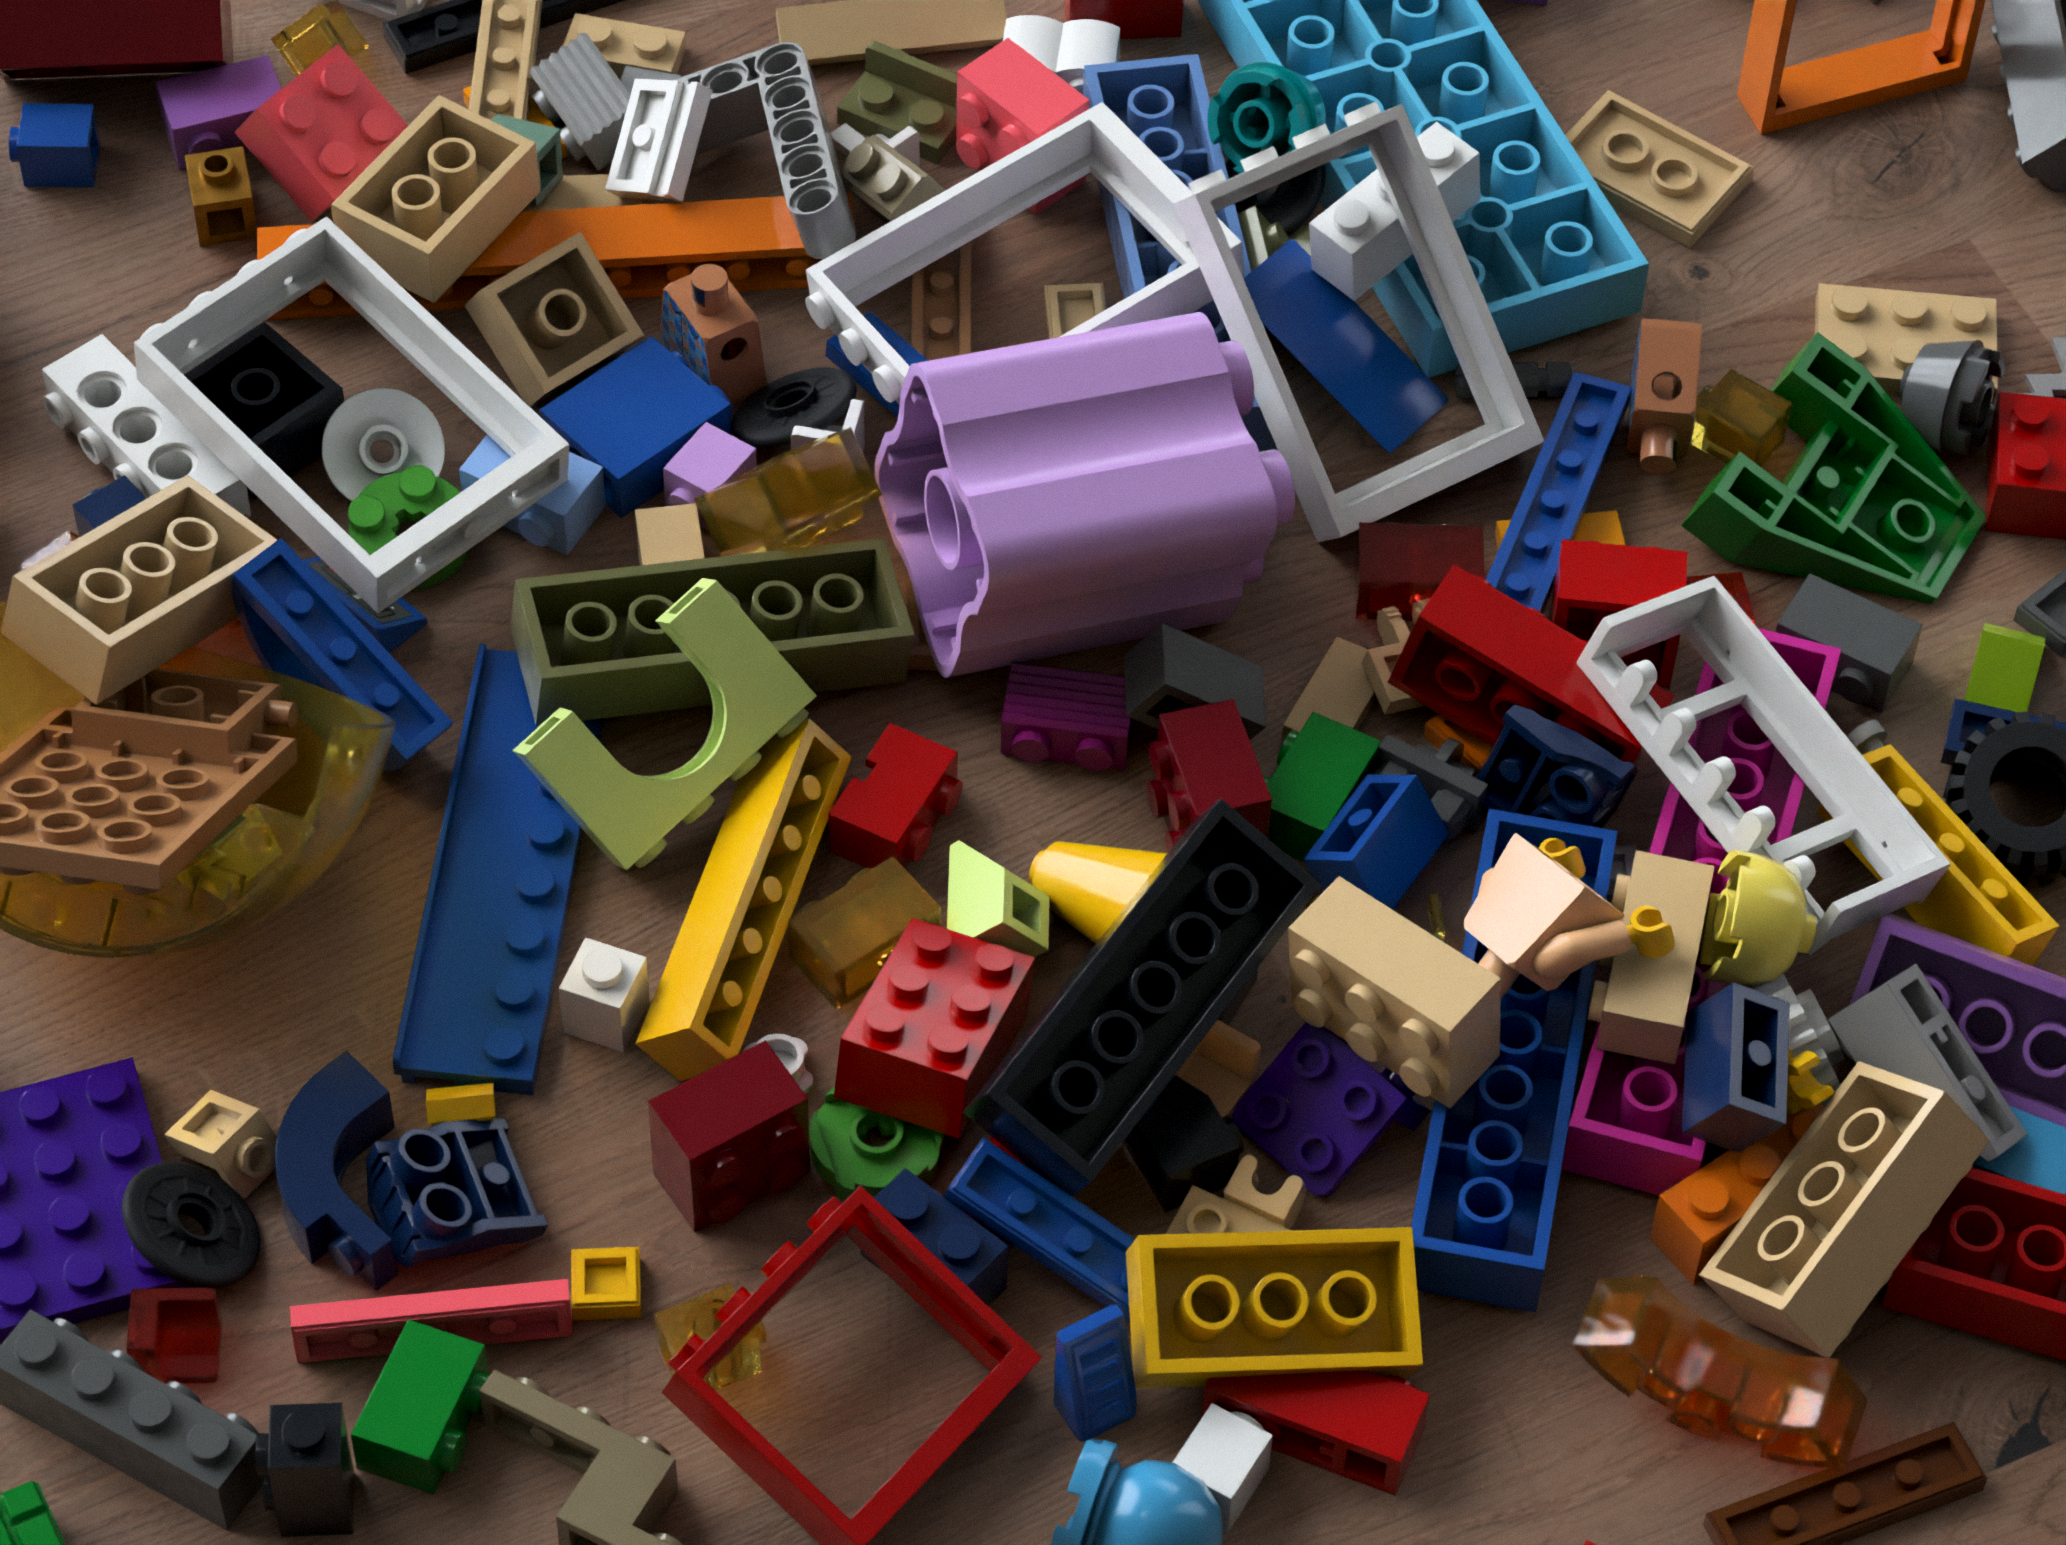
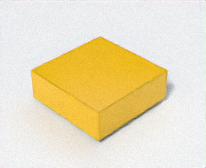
M483 1083L427 1089L426 1109L428 1124L436 1126L446 1121L493 1120V1117H496L494 1084Z
M640 1246L571 1249V1308L573 1321L641 1318Z

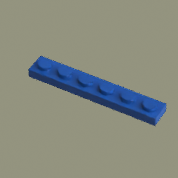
M1574 371L1486 578L1495 589L1526 607L1538 610L1542 614L1554 588L1561 540H1574L1629 406L1632 390L1630 386Z

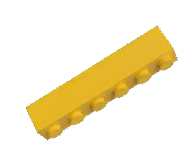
M810 718L804 720L794 731L785 737L780 738L775 734L757 750L762 755L760 761L753 769L739 779L635 1044L679 1081L693 1078L739 1054L828 821V813L834 805L852 756Z

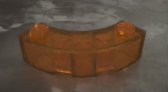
M1634 1275L1630 1278H1598L1573 1343L1574 1348L1585 1361L1621 1393L1630 1397L1638 1389L1646 1396L1667 1407L1669 1411L1665 1419L1666 1421L1692 1434L1715 1442L1719 1441L1723 1431L1763 1445L1761 1457L1769 1460L1819 1468L1845 1469L1868 1399L1839 1359L1822 1356L1806 1357L1785 1353L1735 1336L1689 1309L1664 1286L1658 1277Z

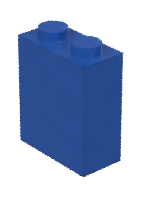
M652 336L539 409L540 417L569 443V452L603 466L606 506L620 518H623L664 490L663 468L705 422L732 435L731 415L733 409L726 394L716 385L709 386L691 370L688 362L680 353L676 351L670 352Z

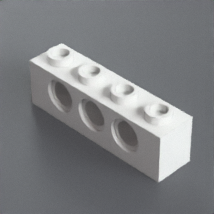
M103 334L42 369L47 393L42 398V402L48 416L57 427L63 429L67 426L78 437L79 444L86 456L94 464L103 462L113 473L115 480L125 475L147 499L189 475L245 517L251 516L247 486L137 380L136 367Z

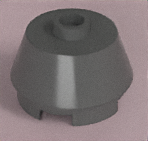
M1981 340L1927 343L1919 351L1913 365H1909L1906 368L1898 393L1899 400H1902L1900 411L1928 445L1944 457L1952 453L1970 457L1972 446L1981 448L1989 433L1996 406L1992 404L1994 395L1992 376L2001 378L2005 375V357L2003 353L1984 348Z

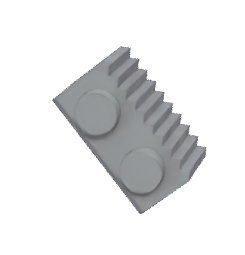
M579 33L578 38L570 40L568 46H560L558 53H551L549 59L541 60L539 66H532L530 74L541 88L532 97L549 121L554 123L561 118L566 124V127L560 130L561 139L577 162L587 155L596 169L600 171L613 161L630 94L588 34Z

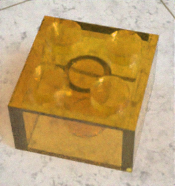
M850 427L787 450L699 495L694 500L720 555L729 556L809 547L819 541L818 535L831 529V532H834L864 518L865 514L861 506L880 497L882 493Z

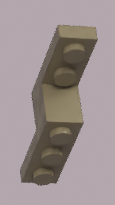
M495 1369L492 1371L479 1390L484 1425L584 1474L556 1516L559 1545H683L680 1541L665 1533L657 1532L651 1535L678 1494L676 1458L672 1457L663 1445L645 1436H638L635 1439L611 1427L602 1415L590 1408L579 1406L574 1409L552 1398L545 1388L529 1378L518 1377L515 1380Z

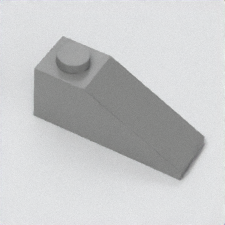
M1917 964L1896 975L1828 1019L1837 1033L1838 1042L1842 1050L1856 1064L1860 1061L1945 1091L1990 1140L1979 1154L1988 1162L2028 1135Z

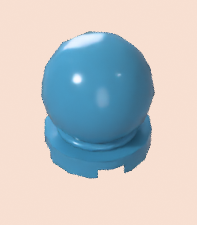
M1091 1438V1440L1086 1441L1067 1489V1492L1080 1496L1075 1514L1070 1517L1066 1528L1056 1525L1051 1545H1222L1224 1530L1220 1505L1203 1480L1176 1463L1146 1459L1122 1468L1120 1462L1117 1461L1118 1444Z

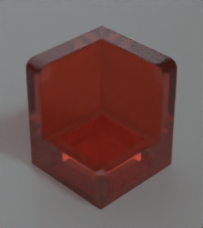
M213 1288L131 1289L126 1345L127 1354L143 1367L145 1373L165 1384L169 1381L179 1383L216 1382L219 1378L223 1327L216 1290Z

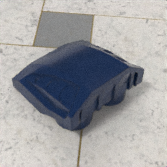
M1513 705L1504 714L1501 721L1505 725L1486 761L1475 776V778L1488 784V791L1483 805L1488 809L1603 828L1617 810L1638 773L1636 766L1629 761H1621L1580 733L1543 718L1534 710Z
M493 1118V1120L446 1121L426 1130H409L401 1138L374 1143L366 1158L368 1204L376 1225L392 1239L395 1261L409 1268L416 1266L421 1260L462 1255L502 1244L524 1243L544 1234L548 1223L544 1214H537L506 1136L510 1129L506 1118Z

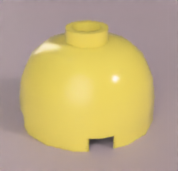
M1740 850L1729 851L1717 873L1729 877L1726 888L1721 894L1710 893L1701 935L1700 964L1712 967L1702 975L1705 980L1728 985L1734 982L1742 986H1755L1775 981L1789 970L1798 952L1807 954L1810 951L1816 932V916L1806 913V894L1795 874L1783 864L1758 854Z

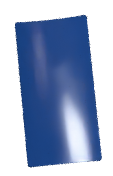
M1289 239L1269 258L1244 277L1245 284L1262 324L1388 453L1393 452L1448 402V397L1355 301L1312 270L1311 256L1294 239Z

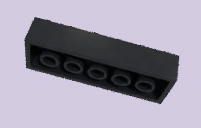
M1219 798L1190 824L965 1108L963 1113L1028 1168L1070 1196H1073L1096 1178L1322 884Z

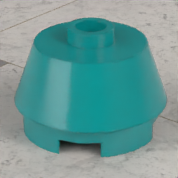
M1252 62L1233 71L1222 84L1218 95L1212 97L1208 108L1207 123L1213 145L1220 143L1226 156L1236 165L1233 169L1241 174L1245 172L1240 162L1242 159L1272 146L1275 147L1279 157L1295 150L1296 147L1292 138L1325 124L1326 113L1324 102L1318 89L1308 78L1274 63Z

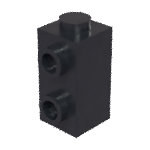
M342 1402L270 1405L269 1433H257L256 1469L257 1475L263 1476L265 1511L276 1510L281 1536L353 1534L354 1466Z

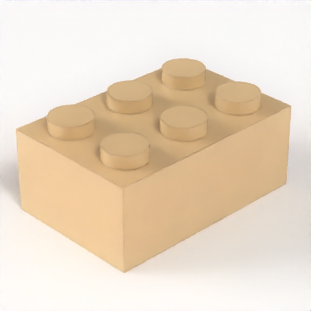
M438 95L331 204L333 223L401 287L435 303L540 193L536 142Z
M1338 876L1288 927L1291 1004L1297 1013L1310 1025L1318 1028L1324 1026L1347 1041L1350 1048L1362 1059L1369 1062L1377 1061L1399 1075L1406 1086L1416 1094L1424 1097L1430 1095L1448 1108H1451L1500 1056L1501 978L1342 877Z

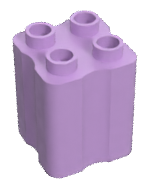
M1190 313L911 364L900 391V408L897 423L892 431L885 432L876 455L875 482L879 501L894 546L900 553L911 580L918 616L931 655L938 671L943 677L949 678L1009 666L1012 662L1024 663L1143 639L1161 623L1182 631L1227 622L1242 598L1243 585L1260 580L1263 572V556L1276 533L1277 526L1290 523L1294 515L1295 491L1288 464L1282 454L1276 449L1259 452L1256 442L1250 436L1242 421L1241 416L1250 413L1254 402L1253 375L1243 347L1234 340L1219 343L1213 326L1204 313Z

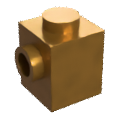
M243 146L185 155L199 245L205 246L257 238L253 198Z

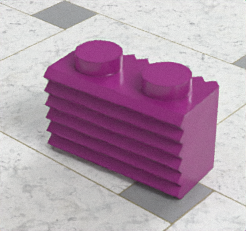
M1012 662L1001 719L1000 752L1006 757L1014 754L1018 759L1030 763L1045 762L1052 759L1056 763L1065 761L1069 765L1076 762L1081 767L1092 771H1101L1112 767L1118 771L1125 769L1134 723L1133 718L1126 716L1125 676Z

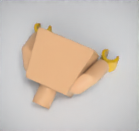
M1517 833L1508 842L1495 867L1483 874L1478 896L1464 919V929L1488 948V951L1478 964L1501 978V999L1520 974L1546 991L1555 990L1571 973L1593 961L1627 953L1630 950V945L1634 943L1638 953L1644 957L1659 958L1665 956L1675 946L1672 927L1668 923H1663L1661 912L1649 905L1640 906L1634 910L1630 917V924L1625 925L1622 921L1625 915L1580 880L1585 875L1586 868L1578 847L1569 846L1566 848L1565 842L1562 840L1548 838L1537 848Z

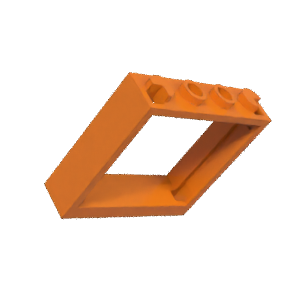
M1754 0L1737 97L1762 135L1967 80L1985 0H1936L1930 30L1785 68L1784 64L1797 0ZM1940 57L1942 62L1947 64L1941 65L1937 58Z

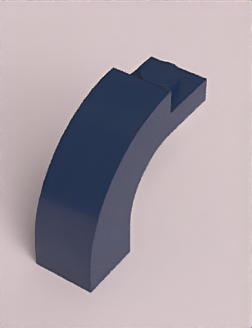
M346 1050L312 1076L300 1089L288 1107L280 1125L276 1141V1176L287 1227L294 1242L307 1260L313 1264L327 1252H330L332 1258L343 1272L350 1277L358 1273L377 1291L397 1276L392 1239L344 1193L340 1184L347 1168L355 1158L393 1130L395 1125L390 1092Z

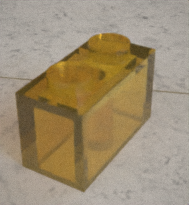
M892 856L873 869L865 868L857 872L847 882L846 886L825 899L811 901L804 905L794 918L788 921L789 959L837 1010L871 988L912 918L941 926V907Z

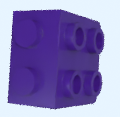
M1305 1022L1238 1102L1232 1113V1118L1239 1128L1291 1175H1297L1302 1178L1306 1188L1312 1194L1319 1197H1328L1338 1188L1393 1121L1415 1131L1431 1110L1414 1096L1416 1093L1406 1086L1399 1075L1387 1067L1383 1069L1377 1062H1369L1362 1059L1350 1048L1347 1041L1324 1026L1318 1028Z

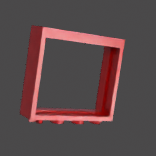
M860 1185L842 1204L833 1196L814 1213L806 1223V1226L813 1233L799 1248L788 1240L772 1255L760 1269L768 1279L753 1294L742 1286L715 1314L714 1318L722 1325L706 1341L696 1333L685 1343L683 1348L667 1363L675 1373L661 1392L820 1545H867L1043 1358ZM845 1236L855 1243L990 1371L979 1385L851 1520L704 1380Z

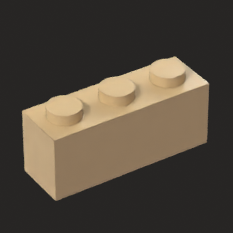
M1636 850L1631 876L1617 874L1611 904L1625 915L1622 918L1625 925L1630 924L1631 914L1640 906L1649 905L1655 907L1661 912L1663 923L1671 925L1675 946L1665 956L1647 958L1638 953L1634 943L1630 945V950L1627 953L1600 959L1599 966L1612 969L1609 983L1595 980L1588 1020L1601 1022L1596 1049L1676 1064L1715 866Z

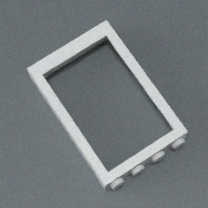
M1377 101L1343 115L1348 127L1330 134L1326 123L1292 138L1296 147L1295 150L1279 157L1275 147L1272 146L1240 160L1245 172L1226 179L1222 169L1188 183L1193 195L1173 203L1231 341H1237L1243 347L1248 357L1254 381V396L1275 445L1288 464L1295 492L1317 542L1343 537L1544 442L1403 104L1382 112ZM1368 145L1485 424L1335 494L1215 212Z
M1103 102L806 269L810 296L806 297L805 303L814 322L821 329L829 327L839 338L841 348L850 362L855 366L863 364L872 374L873 381L882 397L889 403L896 401L899 405L900 391L910 366L857 310L856 306L1090 172L1182 266L1060 337L1190 314L1214 299L1173 206V203L1193 195L1191 190ZM1218 218L1242 277L1245 279L1242 241Z
M327 216L308 229L304 228L294 232L282 246L262 259L248 262L235 277L213 291L201 293L186 309L164 323L152 325L142 334L140 339L134 342L137 380L377 613L387 608L568 480L569 443ZM324 281L511 456L507 461L371 555L183 375Z

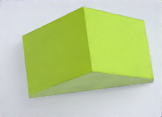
M1984 622L1964 700L2015 712H2027L2045 647V637Z

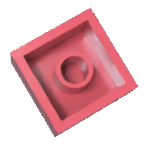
M1006 38L957 72L956 153L969 168L981 171L1087 111L1090 100L1011 39ZM1087 175L1027 209L1037 216L1084 183Z
M337 44L260 105L234 133L306 217L313 222L331 207V204L408 125L342 47Z

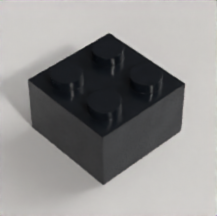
M265 321L184 374L191 383L289 477L322 455L321 446L325 427L334 411L344 402L343 388ZM247 487L248 495L256 500L258 497Z

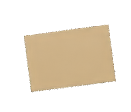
M1607 90L1565 135L1613 208L1689 249L1752 181L1754 166L1610 90Z

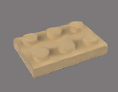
M1819 283L1815 299V334L1819 332L1866 367L1887 394L1898 395L1900 382L1906 368L1909 365H1913L1919 351L1927 343L1981 340L1984 348L1997 351L1996 299ZM1992 376L1994 383L1992 404H1994L1998 389V377Z

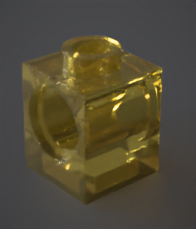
M731 1283L654 1314L657 1350L671 1377L675 1371L667 1363L683 1348L685 1343L696 1333L704 1340L710 1337L722 1325L714 1316L736 1293ZM761 1321L704 1379L715 1391L761 1372L760 1344L767 1341L763 1322Z

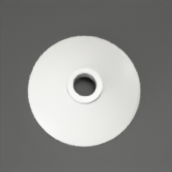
M376 388L353 395L334 411L323 433L321 451L323 465L330 481L345 498L352 502L374 481L389 474L402 472L410 466L421 465L433 471L436 477H439L444 462L445 443L437 419L420 400L399 390ZM376 441L387 442L393 450L391 460L385 463L375 461L370 454L371 445Z

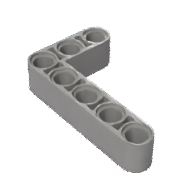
M793 42L775 44L672 80L683 84L699 82L713 90L695 155L769 130L786 204L807 254L815 259H825L854 243L856 230L822 95L805 52L800 45Z

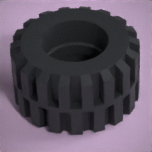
M2029 712L2014 713L2010 724H2005L2000 716L1988 722L1983 734L1976 730L1967 739L1963 751L1959 750L1943 794L1945 803L2024 888L2029 878H2037L2040 887L2053 883L2059 872L2066 877V729L2062 730L2055 727L2054 723L2057 716L2042 713L2039 723L2030 722ZM2025 773L2037 776L2049 783L2059 795L2063 806V816L2054 823L2041 827H2027L2016 824L2007 819L1997 809L1991 796L1990 786L1999 778L2010 774Z

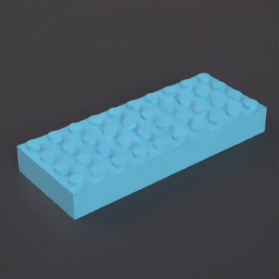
M1197 0L1238 68L1252 62H1270L1305 76L1315 85L1324 102L1325 123L1330 134L1348 127L1343 115L1377 101L1381 112L1403 104L1416 137L1435 122H1438L1480 152V200L1454 220L1453 225L1507 353L1641 312L1649 268L1648 261L1477 0ZM1368 145L1324 164L1326 179L1320 199L1324 210L1377 169ZM1412 254L1372 286L1424 374L1430 378L1455 370L1456 366L1460 363L1414 254Z

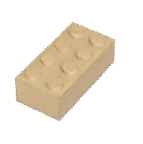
M187 475L13 575L1 634L97 705L239 618L232 595L233 573L276 542L277 539Z
M1858 1061L1700 1272L1699 1276L1745 1322L1830 1358L1838 1345L1849 1335L1853 1325L1881 1287L1889 1281L1893 1271L1920 1234L1928 1228L1934 1215L1960 1180L1970 1171L1974 1161L1990 1140L1945 1091Z

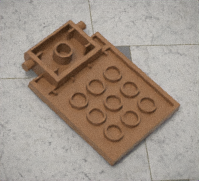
M156 668L97 705L86 697L73 708L57 705L0 753V872L11 876L27 875L33 872L60 875V879L63 882L72 885H85L96 881L122 884L125 891L133 894H149L163 889L298 762L296 738L275 736L279 726L293 728L296 725L299 714L297 703L283 701L279 684Z

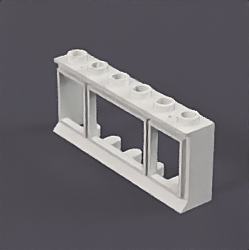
M1715 576L1611 614L1601 620L1576 664L1727 853L1733 850H1740L1762 855L1780 862L1795 874L1806 894V913L1816 916V932L1813 944L1808 952L1809 955H1812L1828 941L1914 902L1918 904L1924 902L1951 863ZM1683 633L1724 684L1661 709L1649 694L1657 681V670L1653 663L1649 660H1642L1627 667L1620 657ZM1741 704L1834 819L1770 845L1766 839L1775 827L1773 812L1767 806H1759L1747 812L1741 809L1727 791L1736 775L1733 762L1723 756L1705 764L1688 743L1689 738L1696 729V721ZM1850 838L1883 880L1832 902L1827 911L1824 912L1806 889L1816 873L1814 863L1807 856Z

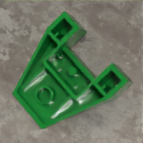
M1817 332L1784 367L1760 404L1763 409L1808 441L1783 481L1780 482L1739 451L1707 485L1681 526L1731 563L1807 578L1810 573L1833 584L1932 604L1940 595L1987 516L1867 368Z

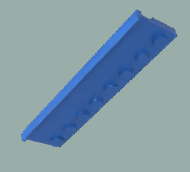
M479 644L393 1054L394 1075H401L402 1083L415 1084L417 1077L454 1080V1086L493 1083L495 1092L534 1095L584 830L512 751L539 726L535 725L517 652L489 650L486 644ZM605 718L582 721L593 735L601 741Z

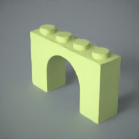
M702 578L655 620L702 674L712 699L713 715L710 731L703 746L690 761L678 769L665 774L653 776L634 774L624 768L608 752L573 711L562 707L557 709L512 750L614 865L628 870L633 864L638 868H642L655 859L667 845L663 837L681 820L687 825L704 814L715 800L711 793L728 777L732 781H736L753 769L762 758V755L757 750L775 734L782 738L794 731L809 714L804 707L817 696L717 580Z

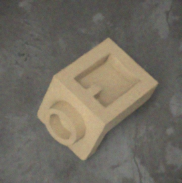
M213 1090L205 1094L164 1134L176 1154L216 1169L222 1180L239 1193L243 1199L252 1193L276 1169L275 1147L277 1137L261 1110Z

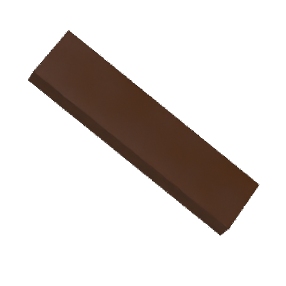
M1951 1422L1708 1512L1705 1515L1703 1526L1713 1545H1839L1983 1491L1987 1477L1956 1424Z

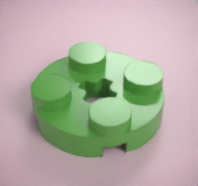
M421 465L410 466L402 472L381 477L368 485L350 503L348 507L349 535L371 555L397 537L395 533L400 529L399 524L406 521L419 522L458 495L460 491L448 481L436 477L432 470ZM468 551L415 588L430 587L448 579L463 565Z
M835 1086L825 1095V1104L818 1110L816 1115L814 1112L810 1122V1154L819 1175L824 1181L834 1187V1192L838 1198L845 1201L860 1185L871 1196L875 1197L904 1168L928 1185L936 1179L938 1164L944 1150L943 1133L834 1098ZM870 1128H878L882 1136L894 1135L895 1137L882 1147H871L863 1143L867 1138V1130Z

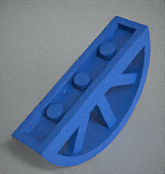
M282 538L278 539L233 573L232 595L236 612L246 637L261 664L274 683L280 685L281 691L287 700L297 703L300 715L327 741L344 754L375 770L394 771L401 768L451 728L454 722Z

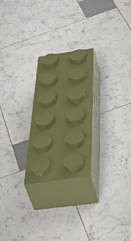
M884 538L515 579L510 629L536 726H540L560 707L573 711L581 721L712 705L710 691L702 674L655 621L702 578L717 580L814 693L905 682L915 637Z

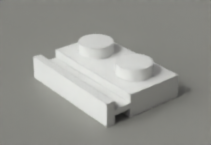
M635 79L605 190L620 198L660 201L667 198L676 202H683L713 90L699 82L683 84L679 81Z

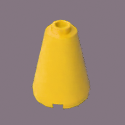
M1057 841L1036 855L1030 867L1029 881L1031 885L1050 896L1049 910L1091 941L1097 943L1167 853Z

